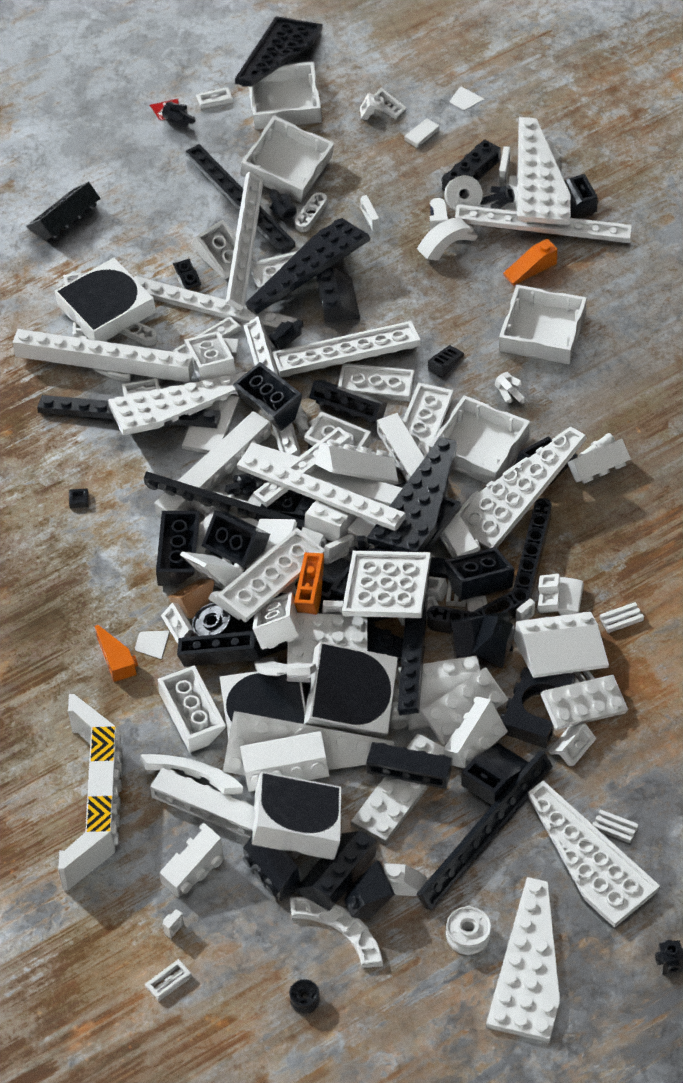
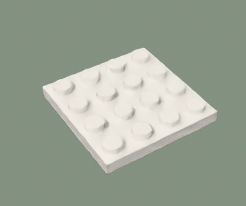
M353 551L342 608L343 616L422 618L431 562L430 552Z
M297 613L300 627L299 636L295 640L288 642L287 664H311L313 662L314 648L320 641L367 651V617L343 616V614L317 613L314 615ZM287 675V682H311V675Z

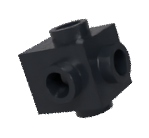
M666 940L658 944L655 960L656 964L660 965L662 975L683 972V948L681 947L680 940Z

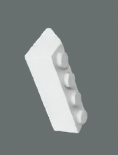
M328 441V443L320 442L316 465L332 473L398 484L394 458L388 456V452L382 450L371 452L372 449L366 447L355 449L356 446L350 444L339 446V443L334 441Z
M195 665L158 679L159 694L189 753L207 747L226 728V725Z
M321 731L240 746L248 792L256 790L260 772L308 781L329 777Z

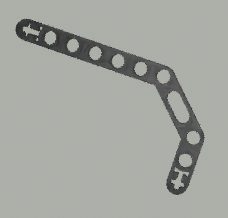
M539 498L535 501L513 591L473 612L442 606H431L427 610V626L430 630L451 634L449 620L494 614L502 609H506L502 612H508L509 621L516 618V609L532 598L551 520L552 503L549 499Z

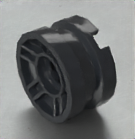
M301 979L294 982L290 987V1003L293 1010L301 1014H309L318 1008L320 994L315 982Z

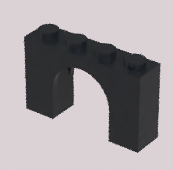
M524 667L521 672L520 683L517 682L515 684L514 696L508 699L507 711L505 714L502 713L500 718L508 731L505 734L506 736L546 749L553 735L554 725L552 721L530 714L523 704L528 698L541 695L544 690L574 684L575 675L565 673L533 678L528 667Z

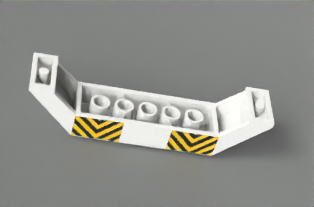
M69 694L68 702L72 733H78L90 744L86 832L65 851H59L58 870L63 890L71 889L115 853V845H119L117 827H120L118 809H121L119 792L122 789L119 775H122L120 758H123L121 735L117 734L115 725L75 694Z

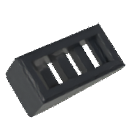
M449 345L428 361V370L443 377L464 356V352Z

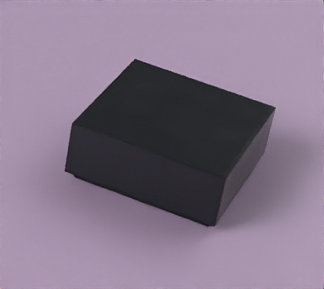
M88 488L69 490L70 508L89 507Z

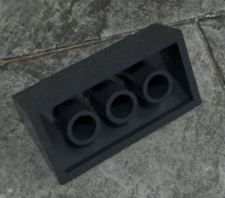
M88 181L73 188L27 224L26 227L44 240L49 238L53 240L61 234L60 230L63 228L66 230L72 226L74 219L79 220L85 215L84 211L96 207V202L101 198Z
M259 362L232 384L241 400L270 421L280 431L296 419L302 394L263 363Z
M162 511L156 564L158 586H178L195 574V568L180 554L182 552L197 553L200 511Z
M361 831L341 833L335 859L320 858L295 888V892L330 911L376 856L377 840Z

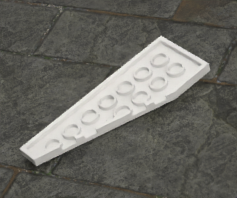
M519 117L517 221L570 225V193L536 118Z
M247 372L205 379L204 381L194 383L189 382L184 385L170 386L159 390L154 389L144 393H134L124 397L119 396L108 400L109 407L122 435L163 427L167 421L175 422L179 420V416L184 414L191 415L213 405L214 401L220 400L222 402L227 399L228 395H238L232 384Z
M569 427L553 438L550 444L544 448L540 447L537 449L536 453L531 457H525L502 473V477L486 484L487 487L480 492L476 491L458 512H461L465 525L470 527L474 540L477 539L479 544L486 549L498 548L587 439L585 434Z
M234 711L223 772L245 776L240 746L321 731L328 770L366 765L372 742L393 746L394 741Z
M541 781L528 792V797L584 900L614 928L660 891L658 883L546 782Z
M527 877L487 1018L486 1028L550 1043L560 1006L548 882Z

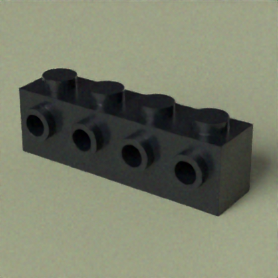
M484 139L469 154H466L459 163H456L448 173L443 175L441 180L442 190L445 191L446 186L451 180L463 175L471 176L479 181L501 160V148ZM460 190V197L466 192L465 190Z
M314 380L309 398L316 400L315 403L330 405L334 410L347 411L349 415L364 417L365 421L375 423L384 417L388 404L387 402L324 380Z
M254 631L178 638L177 656L184 667L260 660L261 646Z
M372 742L366 761V769L368 774L447 789L452 772V758L446 755H435L425 751H415L405 747Z

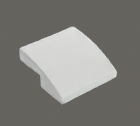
M560 577L559 610L539 613L558 611L560 616L579 613L584 582L578 579Z

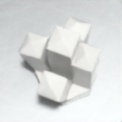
M508 372L502 373L496 378L495 386L499 389L507 404L514 401L511 394L521 404H524L527 400L516 388H521L524 382L513 377Z

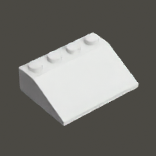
M591 612L516 621L514 641L533 678L609 667L599 627Z
M477 655L423 664L419 713L407 715L409 730L430 727L420 711L478 673L480 668ZM401 667L398 668V682H399V685H400Z

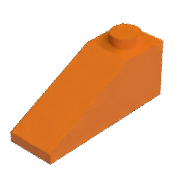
M545 239L533 245L503 275L514 286L556 265L558 249L548 239Z
M304 553L294 600L298 613L316 615L319 611L324 553Z
M96 625V637L113 681L116 682L135 676V667L138 666L135 655L131 656L129 648L101 626Z

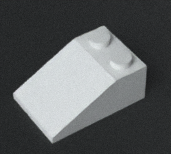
M222 219L196 235L191 244L199 256L224 280L230 277L236 236Z
M219 331L184 340L188 354L193 355L194 371L199 381L236 374L234 358Z
M324 412L319 413L304 436V440L314 446L339 426L351 436L352 441L348 444L356 446L355 449H360L361 447L369 448L371 441V431Z
M315 501L305 513L304 528L323 534L327 540L335 541L345 536L347 528L358 516L320 501Z
M182 552L180 554L205 579H213L215 582L214 586L222 590L244 571L243 567L237 563L232 565L224 557L220 559L213 555Z
M292 592L272 599L254 615L253 631L262 650L265 648L272 649L285 641L291 642L299 636L300 627Z

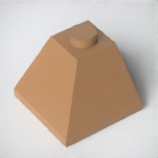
M200 578L168 596L171 603H178L186 618L193 620L195 614L203 606L209 604L210 600L208 598L213 591L215 582L213 579Z

